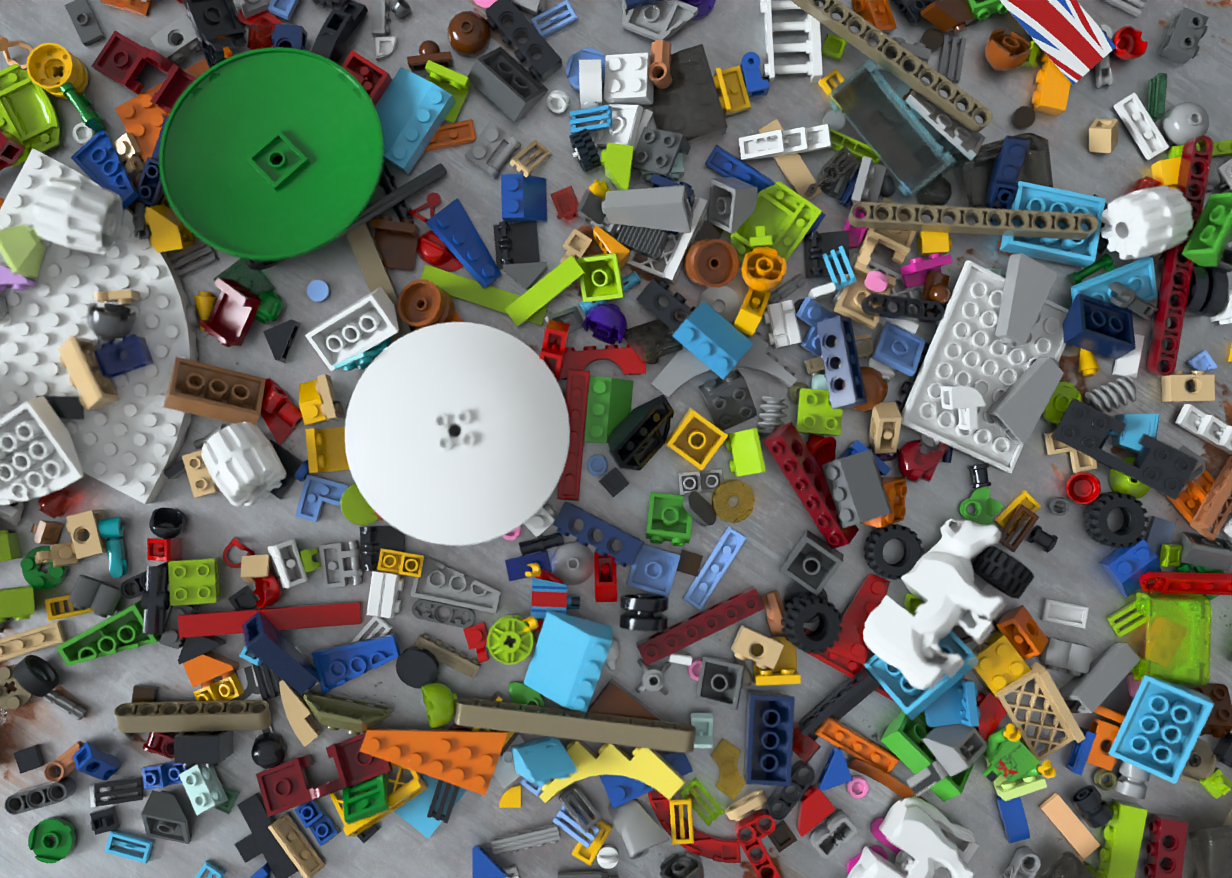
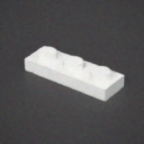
M1135 92L1113 106L1147 161L1169 148Z

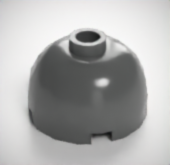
M98 303L89 304L87 323L96 335L101 336V340L114 342L115 339L123 338L132 331L136 317L135 311L131 314L129 308L111 303H104V307H97Z
M685 852L686 856L680 857L678 853L674 854L661 864L660 877L704 878L705 874L701 858L692 852Z

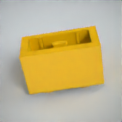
M164 204L145 208V221L150 226L152 233L150 241L156 249V253L183 249L196 244L193 233L182 223L172 209Z

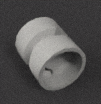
M1122 760L1119 770L1122 776L1117 778L1115 790L1134 798L1145 799L1147 791L1145 782L1149 781L1151 773Z

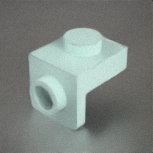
M691 713L690 725L696 728L694 748H713V713Z

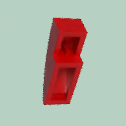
M548 320L539 359L545 362L558 382L570 324Z

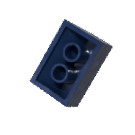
M1080 293L1076 295L1062 324L1064 343L1116 360L1136 349L1131 310Z

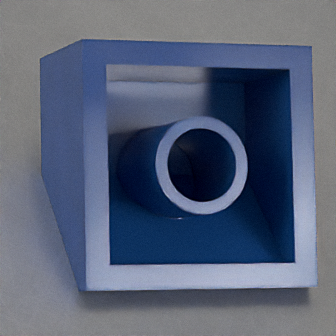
M501 174L503 221L508 223L547 222L546 178L531 175L526 178L523 174Z
M1136 539L1137 544H1129L1128 548L1120 547L1099 562L1126 598L1141 588L1139 579L1143 574L1162 572L1157 555L1144 539Z

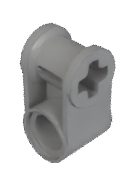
M1019 847L1005 870L1003 878H1035L1041 865L1040 859L1029 847ZM1031 856V860L1029 862L1023 863L1025 858Z

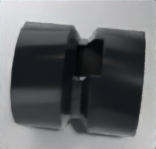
M1094 785L1082 787L1071 797V803L1079 813H1082L1083 819L1090 828H1099L1107 824L1114 816L1113 810L1105 800L1101 799V794Z

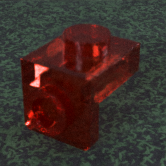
M263 17L250 25L247 48L251 50L271 48L272 32L275 31L276 25Z
M572 185L550 194L559 214L556 216L558 220L564 218L565 221L577 217L576 212L579 202Z
M799 727L793 728L792 751L805 763H808L821 746L809 735L805 737Z

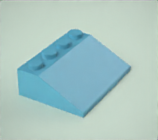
M402 67L398 70L375 108L383 130L384 159L409 175L456 102L452 95L442 88Z
M1019 181L1011 210L1091 214L1098 220V228L1084 240L1002 236L1000 251L1014 254L1023 253L1028 257L1086 268L1094 263L1102 224L1101 216L1106 199ZM1012 220L1014 226L1021 227L1019 221ZM1035 221V225L1038 228H1043V224L1040 221ZM1058 222L1059 228L1065 230L1066 226L1063 223ZM1081 223L1082 229L1088 231L1087 225Z
M547 610L524 684L565 708L587 712L612 644V626Z
M952 630L947 636L939 640L938 646L942 653L959 655L964 664L952 678L945 675L932 691L928 687L925 689L914 687L900 669L885 662L876 654L865 662L864 666L911 720L979 664L975 654Z
M1145 674L1108 754L1176 784L1214 704L1210 697Z

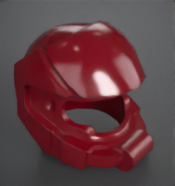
M921 439L907 442L898 452L897 466L902 477L914 483L921 479L930 482L937 464L948 450L947 444L942 443L937 450H932L929 454H923L921 452Z

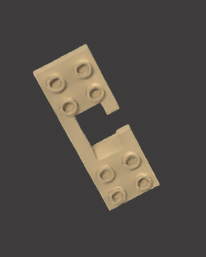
M885 197L881 200V203L898 204ZM879 212L876 214L879 219H887L884 213ZM899 214L901 220H909L906 214ZM869 228L852 266L857 282L842 289L833 311L874 329L880 317L865 314L861 307L862 300L871 294L889 295L896 284V278L886 274L889 281L886 289L882 292L868 289L864 282L867 274L872 272V270L866 268L871 260L870 256L875 246L880 243L895 250L891 261L901 265L910 251V245L916 231ZM872 301L869 302V304L873 306V309L878 306H882V304L875 305L872 303Z

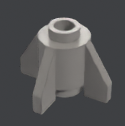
M641 658L637 660L643 673L642 683L635 688L636 692L639 693L647 689L652 692L660 691L667 695L669 692L664 687V674L671 666V663L667 661L659 668L657 666H646ZM651 677H656V678H657V681H656V682H654V681L649 682V680H650Z

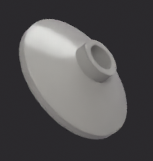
M576 541L564 543L565 545L559 546L553 554V572L555 576L566 584H581L594 571V555L588 547ZM570 560H575L577 562V566L575 568L569 566Z

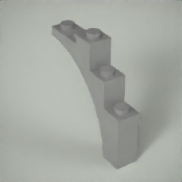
M758 331L752 337L747 336L754 344L733 368L758 371L777 379L788 388L797 381L794 377L795 373L787 366L784 368L777 363L778 359L772 353L768 352L766 354L764 352L769 346L766 343L767 338ZM682 346L651 385L668 399L684 383L712 370L685 346Z

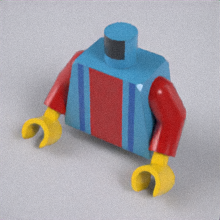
M537 563L527 564V566L532 568L533 572H525V575L527 577L535 576L536 578H533L531 617L523 619V622L526 621L530 625V627L524 628L525 632L532 630L541 631L547 610L566 614V609H580V596H567L568 585H565L563 580L553 573L540 568Z

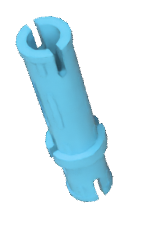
M636 271L622 278L623 284L627 282L623 286L624 292L641 283ZM612 299L599 300L595 303H592L594 301L580 302L579 306L583 313L587 315L593 307L607 304Z

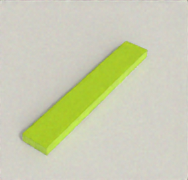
M426 264L421 279L429 280L452 297L506 315L508 314L504 309L520 297L492 286L484 289L477 281ZM544 306L529 318L527 322L542 327L549 306Z

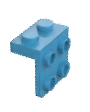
M961 678L925 709L926 724L930 727L964 724L970 727L979 726L980 710L976 702L978 690L974 681Z

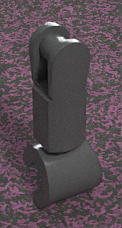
M1113 282L1108 287L1118 293L1117 296H1113L1110 299V302L1119 307H1126L1149 321L1152 320L1150 317L1155 310H1159L1154 305L1135 295L1134 290L1120 282Z

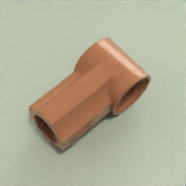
M656 40L651 46V65L648 69V76L657 88L664 89L672 82V75L670 73L671 42ZM659 73H664L662 77L656 78Z
M774 590L760 595L765 606L766 621L772 637L783 634L782 629L785 627L781 625V620L785 619V616L782 615L785 608L779 591Z
M78 741L55 761L49 763L44 770L45 778L50 782H57L68 777L76 769L73 755L84 743ZM56 765L61 768V775L56 772Z

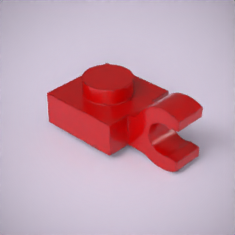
M485 622L464 628L463 631L469 650L476 648L479 663L488 661L490 658L485 645L487 644L489 633Z

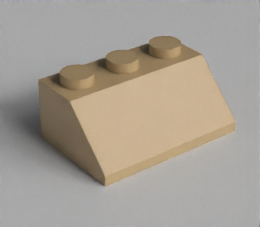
M77 336L69 337L58 350L61 355L60 361L62 365L68 369L71 375L69 380L80 394L79 401L81 405L87 410L97 411L120 400L93 341Z

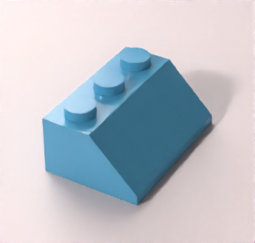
M704 300L672 335L722 379L725 378L754 344Z

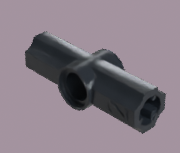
M147 566L146 590H144L141 598V606L145 610L143 634H165L166 611L170 606V592L168 591L169 571L166 566Z

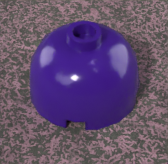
M612 303L600 304L590 309L582 326L586 332L588 329L594 332L592 336L602 342L615 344L616 341H619L620 344L627 330V320L617 305Z

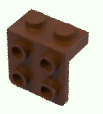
M379 216V219L372 218L371 227L375 230L374 239L382 256L384 267L412 271L415 266L420 229L414 224V221L401 219L400 222H396L387 216Z
M1186 682L1183 685L1184 687L1210 697L1214 704L1199 736L1204 734L1213 735L1216 738L1227 736V733L1232 730V704L1227 686L1224 684Z

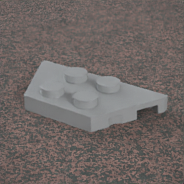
M622 0L623 28L655 41H666L698 14L697 7L679 0H662L631 10H627L625 1Z

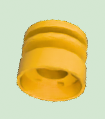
M40 44L28 56L26 65L28 76L33 83L53 96L68 100L60 91V87L67 82L72 83L76 89L75 91L79 94L85 90L89 78L86 66L80 59L59 44Z

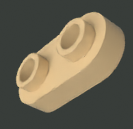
M763 789L756 790L729 805L725 812L730 820L739 821L747 815V812L763 808L766 805L767 796Z

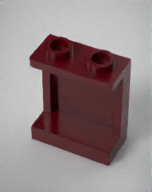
M217 277L214 285L222 291L209 320H199L198 324L205 329V333L216 337L221 345L231 347L232 345L242 346L262 300L234 279Z

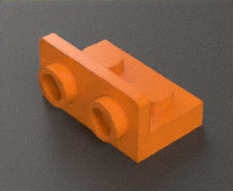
M852 0L855 13L883 33L892 32L897 28L888 0Z

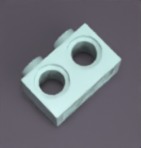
M197 764L179 774L196 815L210 811L228 801L214 767H205V764Z

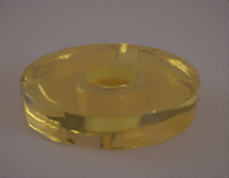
M737 479L727 480L714 490L712 508L721 520L739 523L745 520L753 511L755 496L752 489L746 483ZM732 496H737V505L730 507L728 504L729 499Z

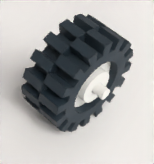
M587 129L569 136L575 152L573 157H577L584 172L601 166L600 156L597 153L598 145L592 141V137Z

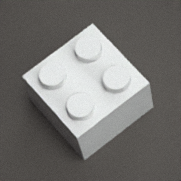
M648 53L606 55L604 99L609 104H653L654 83L648 76L651 56Z

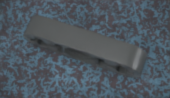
M419 599L412 606L413 615L422 620L461 628H468L475 621V613L469 608L425 599ZM424 603L425 608L432 609L433 605H436L433 612L434 617H430L432 612L425 611L423 615L420 614L417 606H421ZM439 608H448L450 611L449 618L441 619L438 616ZM454 609L458 610L456 612L457 615H463L464 612H467L471 620L463 623L462 618L456 617L455 622L451 621L454 616Z

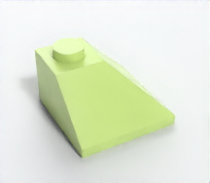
M25 224L0 230V252L14 274L34 280L38 278L46 247L42 242L44 239L37 235L35 228Z

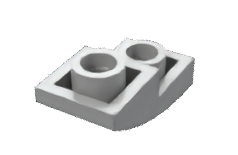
M723 469L678 473L680 495H685L692 491L698 493L724 491Z

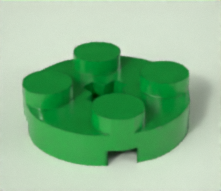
M40 546L29 551L20 563L23 576L28 584L34 589H51L63 583L69 566L54 568L53 562H47L44 564H49L50 567H48V573L41 569L42 564H36L35 562L36 552L50 551V546Z
M49 817L42 820L29 834L28 846L30 851L33 850L37 855L35 858L43 863H56L67 857L75 846L74 825L59 817ZM52 835L57 841L54 845H51V841L48 840V837Z

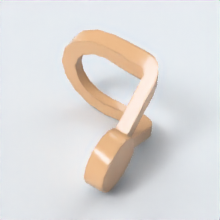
M0 36V51H3L5 60L10 66L18 63L10 58L7 47L20 46L28 49L30 53L34 49L23 41L15 40L8 42L7 38ZM18 64L19 66H21V69L27 70V68H26V65H27V64H25V65H20V64Z

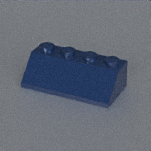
M748 690L743 776L746 784L791 786L794 696L770 691Z

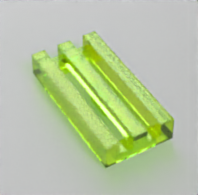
M697 777L680 790V794L685 799L690 797L687 793L689 790L709 813L710 817H707L691 798L692 808L707 826L711 825L713 820L718 819L720 814L725 813L724 809ZM695 784L707 797V799L712 803V805L717 809V811L713 812L712 809L707 805V803L702 799V797L696 792V790L693 788Z

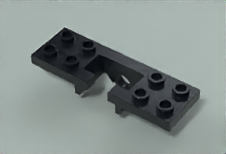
M183 0L209 68L227 59L218 39L231 38L234 48L245 46L247 43L244 37L246 30L245 27H240L230 0Z
M1072 398L1051 436L1052 438L1117 472L1133 478L1175 500L1177 499L1196 466L1197 459L1147 434H1142L1138 441L1142 448L1131 465L1101 450L1110 433L1114 431L1121 434L1126 424Z

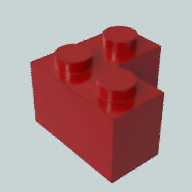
M353 50L341 66L362 85L374 106H376L392 81L389 73Z

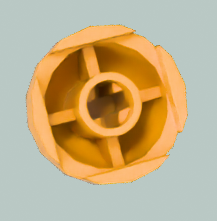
M756 247L752 252L745 255L741 272L742 278L750 288L759 292H766L776 288L782 282L787 266L784 257L781 258L777 255L778 251L769 247Z

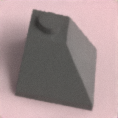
M152 790L141 813L146 835L189 844L191 839L187 819L175 796L168 791L158 792Z

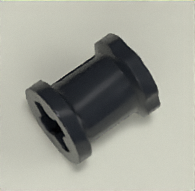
M989 464L969 466V469L972 470V488L991 486L987 471Z
M1036 525L1029 533L1027 541L1029 543L1034 542L1041 546L1044 552L1048 553L1056 545L1058 537L1054 534L1046 533L1042 530L1041 526Z

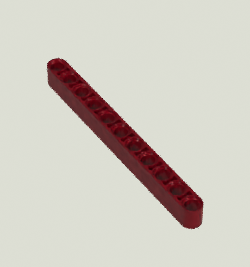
M1206 135L1192 138L1186 141L1183 146L1176 189L1183 193L1187 202H1190L1192 207L1191 216L1194 221L1192 229L1187 233L1188 237L1181 244L1167 249L1165 252L1156 308L1159 310L1155 311L1147 359V370L1152 375L1169 376L1176 368L1194 263L1183 256L1182 252L1203 210L1213 151V141ZM1196 143L1200 145V151L1196 149ZM1193 165L1196 167V174L1192 170ZM1189 187L1193 190L1192 196L1188 192ZM1178 253H1180L1182 256L1180 262L1177 259ZM1175 274L1178 277V282L1176 284L1173 281ZM1171 296L1174 298L1173 305L1170 304ZM1168 318H1169L1170 321H1171V324H1170L1169 327H1167V325H1166V320H1167ZM1164 340L1167 342L1165 349L1162 346ZM1162 361L1163 369L1160 371L1159 363Z

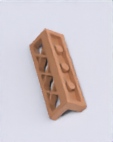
M1232 456L1228 457L1190 523L1191 527L1210 541L1215 540L1232 510V495L1228 497L1232 491ZM1211 526H1213L1211 531L1207 530V528H1211Z

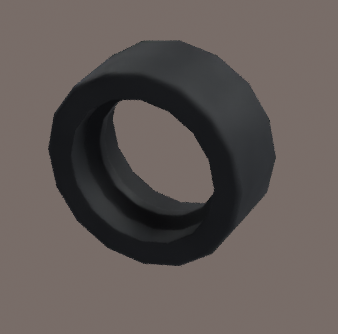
M35 655L26 656L13 669V675L17 683L34 696H46L59 683V677L55 669L44 659Z

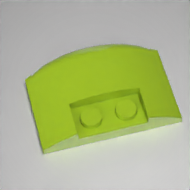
M13 64L0 70V128L12 133L25 146V149L11 167L25 162L32 148L44 153L60 145L59 122L48 94L43 88L33 83L28 76V72L21 69V66L18 64Z
M777 181L775 185L758 193L754 212L735 233H731L730 244L737 251L739 262L743 263L745 255L752 252L750 249V237H756V226H765V236H772L773 249L778 251L777 255L781 258L784 257L787 262L822 210L782 182Z

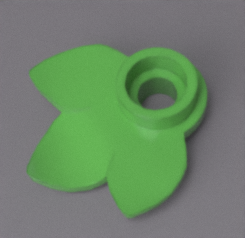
M981 487L976 489L970 498L965 499L961 503L960 513L965 519L972 520V522L981 525H994L991 517L998 514L1004 506L999 501L989 498V487ZM969 505H972L974 508L972 513L967 511Z
M512 682L508 685V692L513 700L510 703L531 705V702L534 701L537 706L545 707V701L541 693L520 682Z

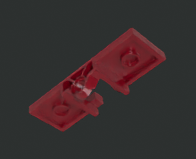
M114 31L92 64V67L138 96L144 86L136 81L147 63L165 73L168 77L150 102L170 114L180 96L197 78L183 71L179 66L169 61L157 51L142 47L119 32Z
M366 733L326 747L328 757L334 759L339 778L312 788L309 787L304 768L314 765L311 754L295 758L287 763L257 773L256 777L267 815L270 817L340 791L343 788L393 771L391 762L360 752Z

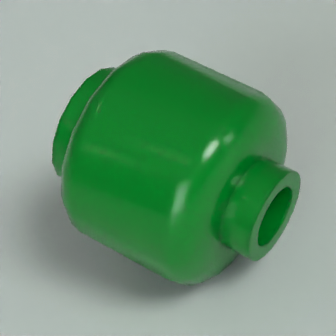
M273 291L258 293L257 297L262 301L254 318L263 324L275 322L284 307L283 303L279 300L281 297Z

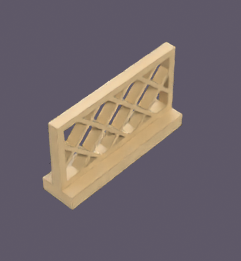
M1036 662L1030 666V672L996 692V695L1016 729H1020L1021 738L1028 750L1041 761L1073 740L1079 743L1086 738L1050 674L1042 665ZM1034 679L1033 691L1025 690L1026 683ZM1011 692H1017L1014 703L1007 702L1004 696ZM1022 694L1031 695L1028 705L1020 704ZM1037 696L1045 698L1042 708L1034 706ZM1018 708L1026 709L1024 720L1016 718ZM1032 711L1041 712L1038 722L1029 721ZM1047 713L1054 714L1055 716L1052 725L1044 723ZM1028 725L1036 726L1034 736L1025 734ZM1042 728L1050 729L1047 739L1039 737ZM1056 730L1063 731L1066 735L1058 741L1053 740ZM1037 742L1046 743L1044 750L1036 753Z

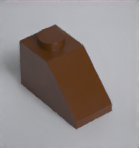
M967 0L934 1L920 12L922 17L944 33L951 31L955 33L962 32L967 29V24L974 20Z

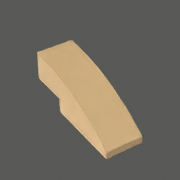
M282 680L279 682L284 711L296 736L303 746L306 747L323 730L310 716L312 711L303 698L304 694L300 695L298 691Z

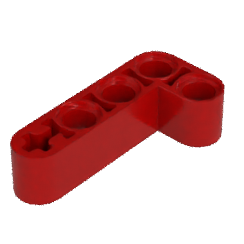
M760 809L739 820L735 825V833L758 878H782L761 840L771 834L776 828V822L770 816L767 809ZM762 818L770 819V822L765 826L759 824ZM745 828L751 830L747 836L740 835L741 830ZM752 849H761L758 855L751 854ZM766 867L772 869L769 874L761 873L762 869Z

